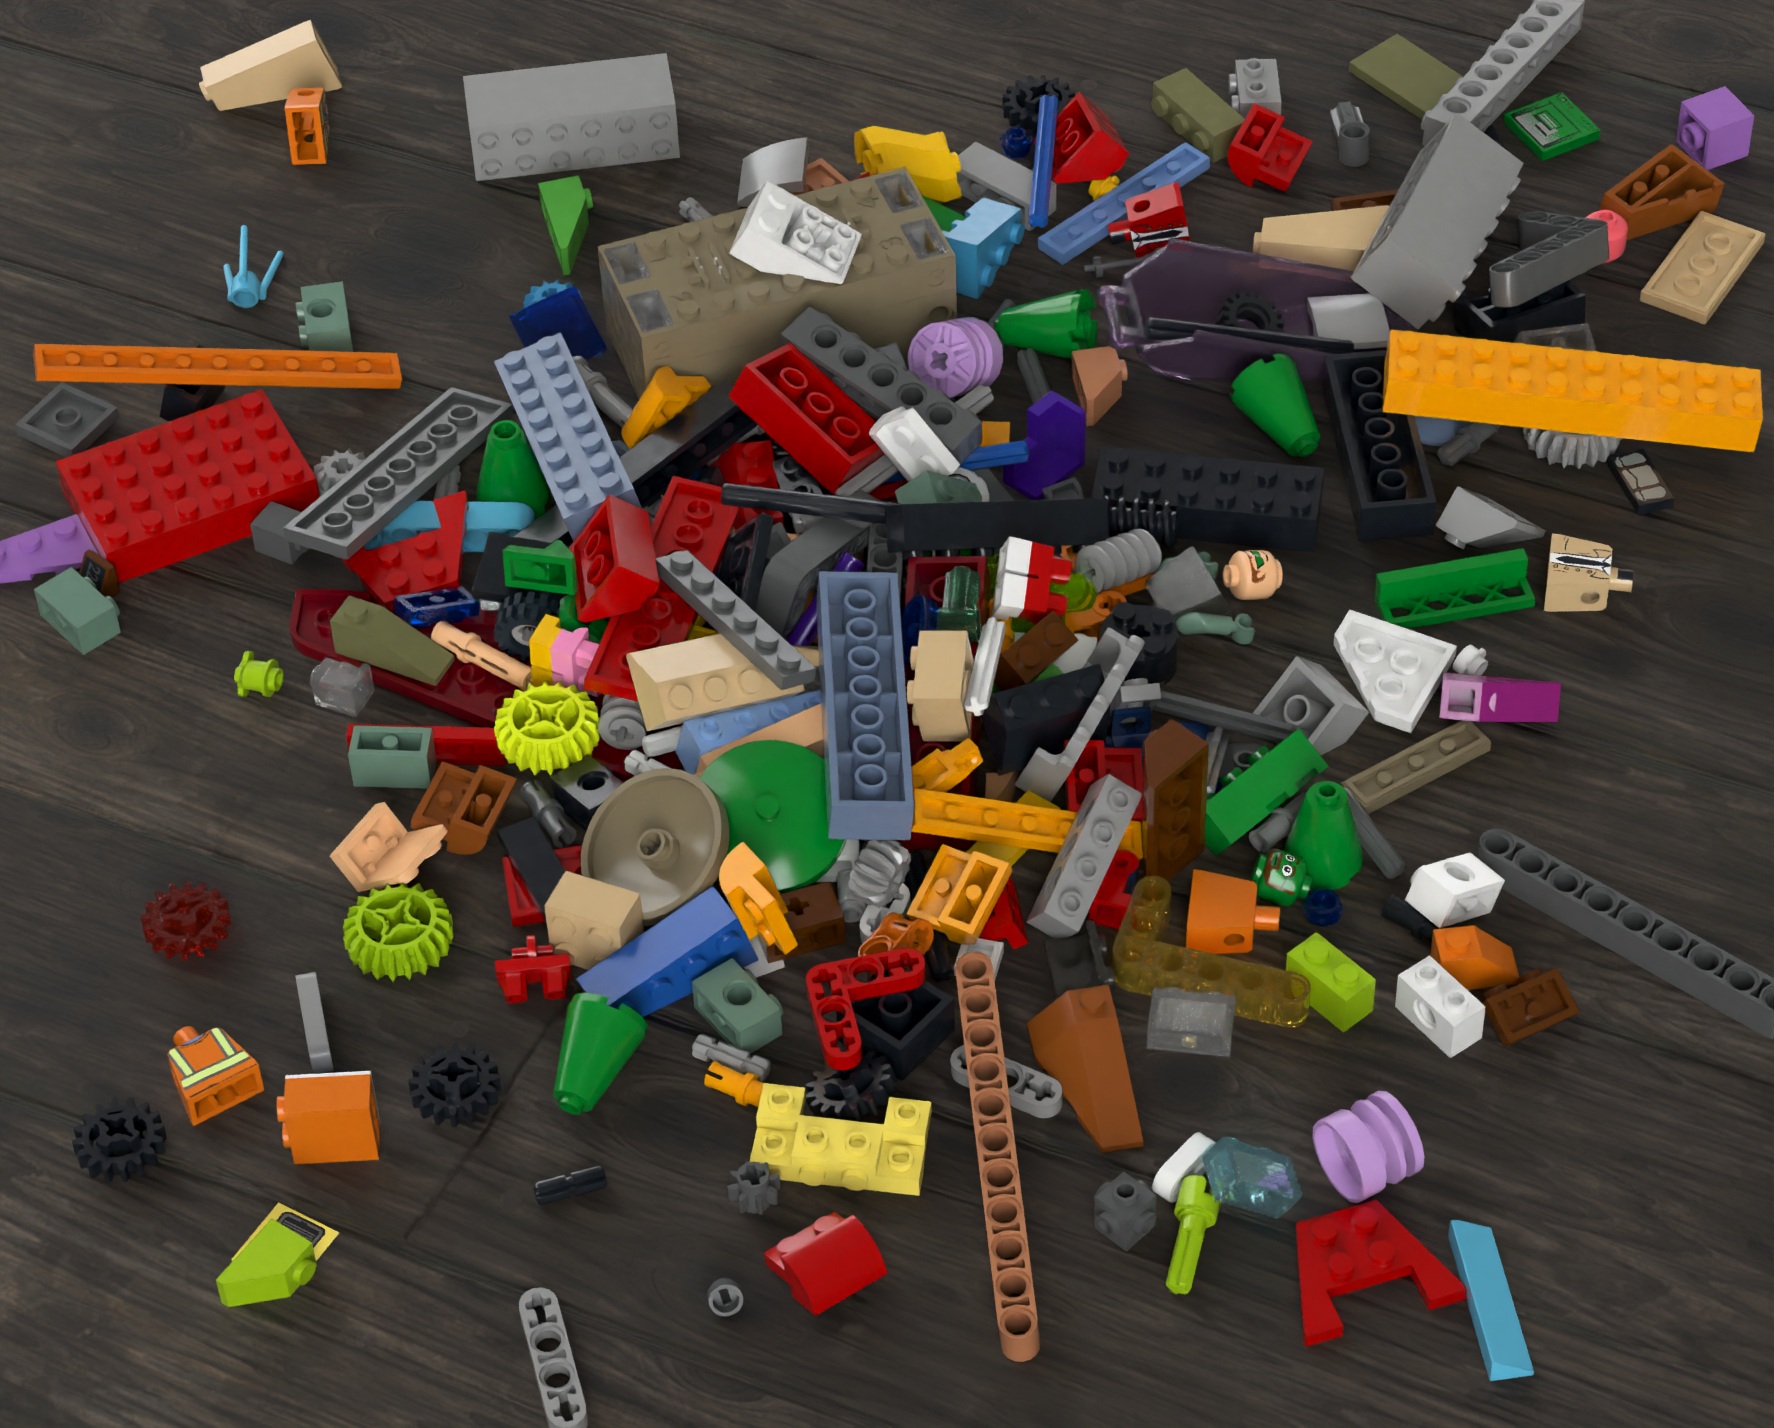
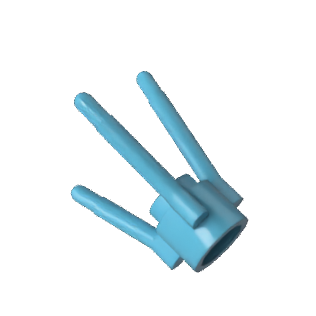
M246 225L241 226L239 273L233 278L230 265L225 264L223 266L228 288L227 300L242 308L253 307L258 303L259 299H266L267 289L284 255L282 251L277 252L260 285L256 274L247 271L248 227Z

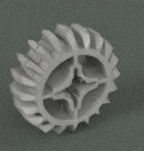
M1523 427L1524 439L1527 440L1528 449L1535 450L1537 458L1547 457L1549 465L1555 462L1562 463L1563 469L1567 465H1575L1579 470L1582 464L1594 467L1597 461L1606 462L1609 455L1615 454L1620 440H1622V438Z

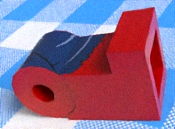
M1127 850L1116 851L1090 906L1089 923L1124 931L1129 930L1132 922L1133 894L1137 891L1139 882V860L1133 852Z

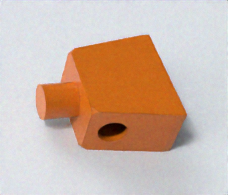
M1193 869L1186 933V955L1248 953L1253 947L1254 930L1279 931L1280 907L1257 905L1258 885L1254 881Z

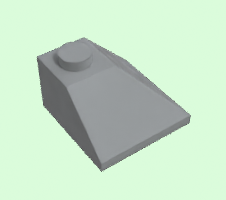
M1459 486L1455 489L1436 524V527L1447 532L1444 537L1445 540L1462 549L1467 544L1484 548L1542 538L1546 530L1487 496Z

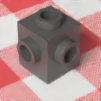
M1124 1171L1112 1182H1105L1097 1190L1094 1196V1228L1127 1252L1155 1226L1157 1219L1156 1194L1145 1182L1135 1180Z

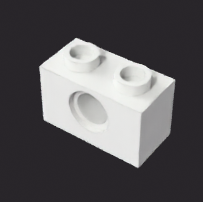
M1469 852L1419 867L1411 877V887L1405 901L1437 927L1443 928L1490 913L1505 880Z
M1430 955L1398 975L1395 1007L1449 1058H1452L1482 1038L1485 1006Z

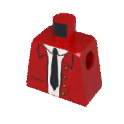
M1179 182L1127 199L1125 205L1128 220L1108 224L1112 244L1133 240L1137 258L1144 257V255L1154 252L1155 248L1161 247L1164 251L1187 248L1189 255L1193 254Z

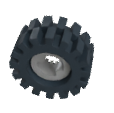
M522 592L515 593L514 599L511 596L505 598V602H501L494 629L495 642H499L498 647L502 651L508 649L507 655L512 658L519 654L520 660L525 662L527 657H530L529 639L545 614L559 617V603L554 599L548 603V596L541 594L540 599L534 598L535 592H528L527 597H524Z

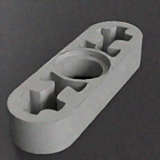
M316 971L295 975L312 1073L319 1074L334 1071Z
M962 1045L955 1049L951 1055V1074L956 1082L969 1088L967 1069L962 1067V1064L967 1065L965 1047ZM1004 1057L1006 1075H1011L1018 1080L1016 1085L1008 1088L1010 1106L1039 1118H1049L1056 1115L1063 1105L1061 1084L1048 1075ZM1045 1093L1051 1095V1098L1045 1097L1042 1101L1036 1100V1096L1043 1097Z

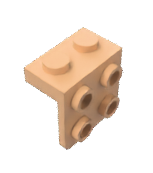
M382 802L375 804L331 853L330 858L357 892L370 890L371 888L381 890L385 888L387 883L389 885L398 883L401 885L402 882L407 884L419 873L417 867L424 859L431 857L441 848L442 843L440 841L447 834L448 830L443 824L408 832L387 804Z

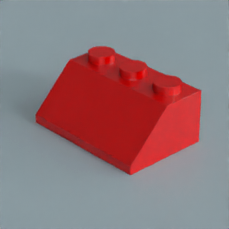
M1079 91L1057 115L1052 180L1057 184L1105 180L1111 173L1119 171L1124 166L1129 152L1110 118ZM1036 138L1033 140V143H1034L1035 146H1036Z
M771 440L734 444L709 466L719 467L725 479L723 484L732 483L779 489L777 476L772 464L774 456ZM743 507L734 529H739L761 513L774 517L773 525L781 522L784 527L783 513Z
M609 494L569 547V550L575 556L577 617L579 621L584 623L639 610L647 598H652L655 595L660 584L648 512Z

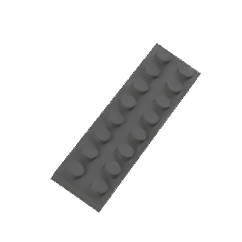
M451 387L283 527L285 541L348 560L485 442L491 427L495 423L510 420L513 417L512 404Z

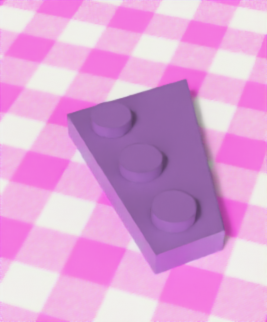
M75 514L0 541V583L31 580L35 574L54 571L57 576L70 567L79 569L84 553L88 549L98 554L78 515Z

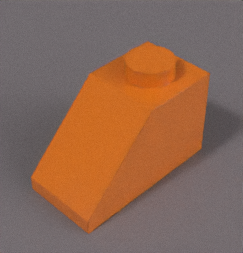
M1474 925L1433 930L1430 956L1467 990L1496 987L1504 983L1506 986L1520 984L1518 980L1519 973L1510 946Z

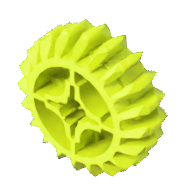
M545 680L542 686L534 687L529 683L527 691L523 692L515 689L513 698H504L503 708L497 709L494 732L495 737H497L498 749L501 754H505L508 764L516 763L520 771L530 767L534 775L540 770H547L551 776L554 769L561 768L563 770L569 767L570 764L582 760L583 757H592L593 747L598 746L600 739L598 708L595 706L594 701H590L587 692H579L575 684L565 688L561 680L555 686H549Z

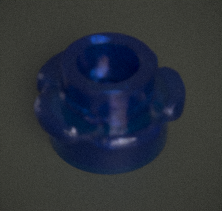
M1012 127L1000 136L1003 152L1011 158H1022L1028 155L1030 146L1034 142L1033 136L1027 134V131L1021 127Z
M1317 889L1309 894L1302 910L1303 914L1308 916L1310 923L1317 926L1333 925L1341 919L1342 914L1340 912L1343 910V906L1335 892L1329 889Z

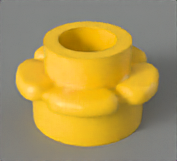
M1115 175L1109 176L1105 180H1094L1089 186L1088 193L1093 197V201H1096L1117 187L1120 180Z

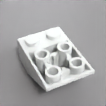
M767 180L749 205L729 254L761 272L780 275L804 276L805 279L842 284L862 234Z

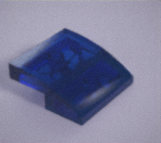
M575 286L544 298L509 316L524 347L535 344L544 337L553 336L561 332L572 357L582 356L588 361L608 350Z

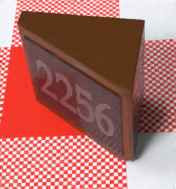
M88 549L84 553L79 574L83 578L85 576L89 577L104 597H115L120 593L114 565L93 550Z

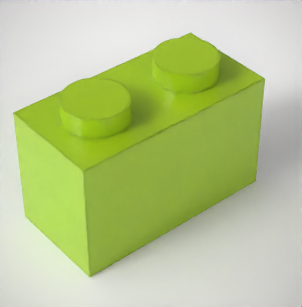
M1314 933L1287 953L1285 985L1343 1033L1373 1011L1376 979L1320 934Z

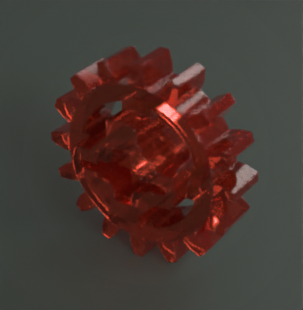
M186 881L182 889H177L174 884H170L169 893L155 892L156 903H145L146 913L141 915L146 943L151 942L155 953L164 949L167 959L172 958L175 953H180L182 960H187L191 952H195L198 957H203V948L209 947L216 950L218 948L216 938L226 939L228 937L226 927H230L232 923L227 899L221 898L220 891L217 888L208 892L207 885L204 882L198 885L197 888H192L191 882Z

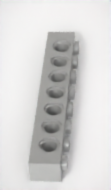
M1534 0L1530 8L1524 14L1518 16L1515 24L1509 30H1504L1501 38L1495 45H1490L1485 55L1479 61H1475L1472 64L1469 72L1463 78H1458L1448 94H1443L1438 104L1432 110H1428L1425 113L1421 122V129L1424 130L1422 145L1425 146L1456 113H1459L1484 132L1581 29L1585 0Z

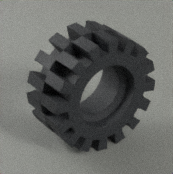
M1244 291L1237 292L1236 296L1233 294L1229 296L1214 323L1215 325L1244 328L1238 322V319H1244L1254 323L1260 330L1283 332L1284 329L1282 328L1285 325L1284 319H1281L1283 315L1281 309L1274 311L1277 304L1273 300L1269 304L1266 303L1267 296L1263 294L1256 298L1254 291H1249L1247 296H1245ZM1227 348L1226 350L1230 355L1233 351L1238 352L1237 358L1242 360L1245 354H1247L1249 361H1255L1257 355L1260 359L1265 358L1267 352Z

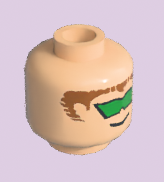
M1265 550L1238 551L1232 555L1229 565H1225L1223 570L1225 586L1230 588L1234 597L1241 600L1268 599L1274 594L1276 589L1280 588L1283 572L1280 562L1269 551Z

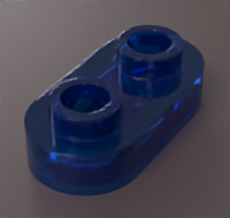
M923 595L914 596L908 602L902 614L904 665L911 667L912 646H918L919 631H937L939 621L938 605L935 601Z

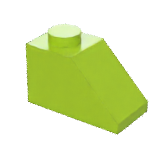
M271 1218L216 1279L221 1303L227 1307H234L290 1297L300 1285L308 1283L315 1273L317 1263L312 1242Z

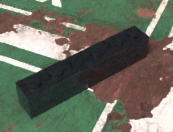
M1107 498L925 503L885 506L888 553L902 552V560H909V557H925V551H937V557L960 556V550H971V556H994V549H1001L1009 536L1055 547L1054 554H1062L1061 547L1072 546L1073 554L1079 553L1083 547L1094 545L1096 542L1105 541L1109 538Z

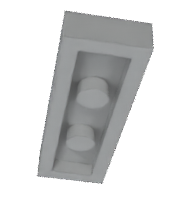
M1145 678L1125 681L1124 686L1119 687L1111 701L1108 725L1112 723V711L1114 709L1148 706L1152 711L1161 700L1160 683L1148 684V679ZM1130 717L1121 721V724L1139 723L1142 719Z

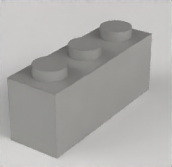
M974 142L958 155L961 171L956 174L962 196L975 203L982 198H987L1021 208V223L1024 224L1025 229L1028 231L1034 229L1028 223L1033 178L1032 170L978 142ZM1051 181L1048 216L1056 211V183Z

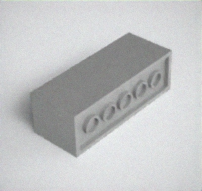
M667 53L463 76L476 181L680 158L676 104Z
M1456 113L1418 153L1355 268L1351 279L1417 329L1428 319L1434 322L1445 309V303L1448 300L1452 303L1456 301L1465 289L1466 285L1462 281H1465L1477 266V263L1473 260L1477 259L1486 248L1488 242L1484 239L1497 227L1499 221L1496 217L1505 210L1510 202L1506 196H1509L1520 183L1521 179L1517 175L1524 163L1459 113Z

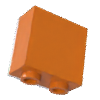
M371 1071L285 1075L284 1096L277 1097L278 1122H283L284 1148H291L294 1164L379 1160L381 1122Z

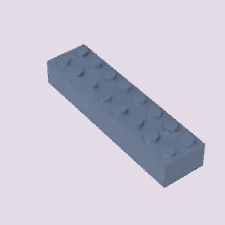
M561 332L553 336L544 337L535 344L519 351H511L504 357L495 360L494 363L573 542L609 494L642 509L630 479Z
M819 571L816 611L828 838L910 840L914 798L898 574Z

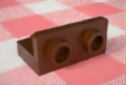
M1541 968L1534 969L1519 977L1520 984L1508 989L1504 983L1483 994L1485 1001L1482 1004L1485 1006V1014L1487 1013L1504 1048L1580 1013L1558 968L1543 973Z

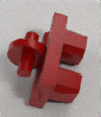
M535 934L527 935V947L512 948V959L495 961L498 984L502 986L508 1004L527 1001V983L543 982L544 999L566 998L568 980L572 979L569 954L553 955V945L537 946Z

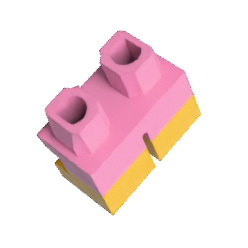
M545 614L529 639L532 685L534 687L542 686L544 680L549 686H555L561 680L565 688L575 684L579 692H587L589 695L599 697L601 693L584 689V678L599 646L598 643L589 641L588 628H578L572 633L561 629L560 618Z

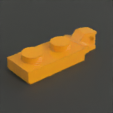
M967 738L951 750L948 749L943 752L938 748L911 767L913 789L918 788L946 793L963 781L970 772L983 762L977 745Z

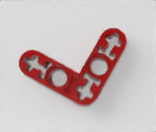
M911 948L896 949L823 963L814 966L808 971L806 975L807 997L827 1065L836 1070H849L860 1063L862 1059L861 1037L851 1001L918 988L925 980V959L920 952ZM908 966L911 972H905L903 967ZM885 969H888L889 977H884ZM863 971H869L877 975V978L871 982L863 983L856 980L855 976ZM821 982H827L829 987H831V996L824 997ZM830 1011H839L845 1015L839 1022L831 1023L823 1019V1015ZM843 1036L847 1052H841L837 1047V1038Z

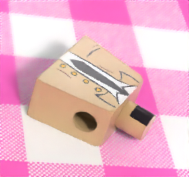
M1552 533L1544 611H1602L1606 608L1609 590L1631 592L1634 569L1611 567L1612 548L1609 545Z

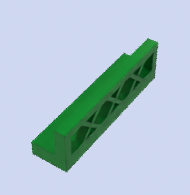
M1524 548L1376 574L1374 601L1382 620L1406 629L1535 606V597L1526 579L1528 557ZM1518 587L1521 596L1508 597L1500 592L1502 589ZM1474 594L1485 598L1483 602L1476 604L1463 599L1465 596ZM1440 601L1448 606L1446 609L1435 610L1428 607L1427 604ZM1403 607L1412 612L1407 616L1393 618L1390 609Z

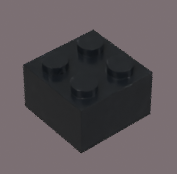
M903 967L905 972H911L905 967ZM888 969L884 970V977H889ZM873 974L864 983L875 980L877 975ZM925 980L918 988L851 1001L861 1037L862 1055L865 1056L868 1052L874 1050L878 1057L886 1056L896 1078L900 1081H903L955 1031L954 998ZM836 1011L837 1022H839L845 1015ZM843 1036L839 1037L838 1041L844 1044Z

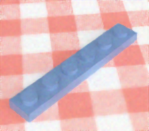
M1184 142L1038 238V249L1064 265L1110 234L1109 223L1128 220L1125 205L1127 199L1175 182H1179L1181 188L1210 168V157Z

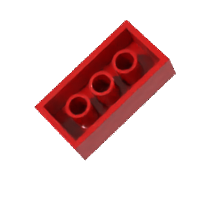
M791 343L745 365L728 396L745 414L750 416L766 431L768 436L782 446L796 462L801 464L833 495H835L838 488L885 455L869 435L870 429L876 422Z

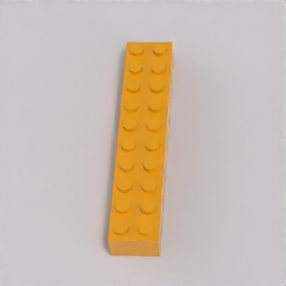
M1390 330L1384 362L1382 412L1754 452L1763 421L1761 370Z

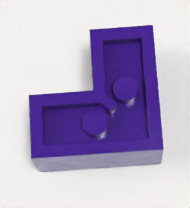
M1052 390L1028 408L1027 437L1023 441H1026L1030 452L1029 461L1003 466V483L1031 500H1041L1043 488L1066 480L1085 464L1084 409Z

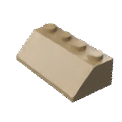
M721 634L632 652L626 655L647 731L682 724L684 721L792 697L805 691L803 685L780 690Z

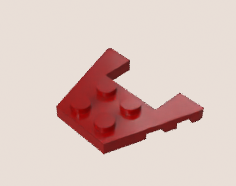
M465 491L433 500L441 525L440 529L420 533L417 536L392 544H385L370 551H366L363 546L348 560L341 558L343 564L350 572L353 571L359 577L362 585L381 606L391 612L460 590L464 559L463 540L467 531L466 512L469 511V502Z
M1377 1200L1296 1223L1295 1238L1298 1278L1300 1282L1303 1342L1305 1347L1343 1336L1344 1326L1330 1298L1408 1275L1412 1277L1428 1310L1465 1300L1466 1288L1464 1284Z

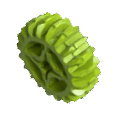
M404 882L399 887L392 888L387 883L382 891L371 888L369 898L358 896L357 906L349 907L348 918L344 919L343 925L344 946L348 950L353 965H359L363 974L372 972L377 980L384 975H388L392 982L395 981L397 976L405 975L410 981L412 973L419 972L426 976L428 965L439 967L440 957L448 956L449 944H452L454 936L452 915L449 914L443 898H437L433 889L424 891L420 883L412 888H408Z

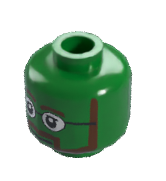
M1271 849L1266 855L1259 854L1253 867L1250 881H1254L1258 885V898L1282 907H1290L1298 897L1306 898L1313 877L1306 874L1307 862L1305 859L1279 849Z

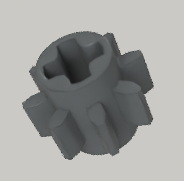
M745 1161V1164L738 1171H730L731 1185L727 1187L728 1200L732 1202L739 1200L740 1213L746 1211L762 1215L763 1211L770 1204H778L777 1191L781 1189L779 1174L769 1175L767 1162L761 1164L759 1162Z

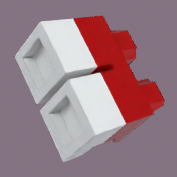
M1009 536L1000 549L996 578L998 583L995 586L992 617L1007 620L1009 616L1028 619L1029 623L1036 625L1042 618H1045L1054 611L1062 619L1066 613L1068 598L1067 595L1049 592L1050 582L1066 585L1070 579L1072 561L1054 556L1055 547Z

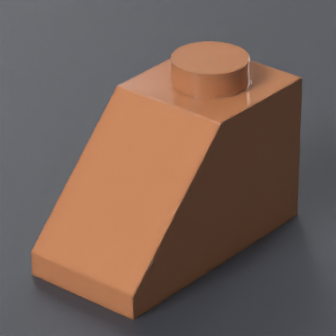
M1115 345L1072 351V381L1080 407L1085 411L1086 427L1094 426L1122 396V381H1127V367L1124 359L1119 360Z

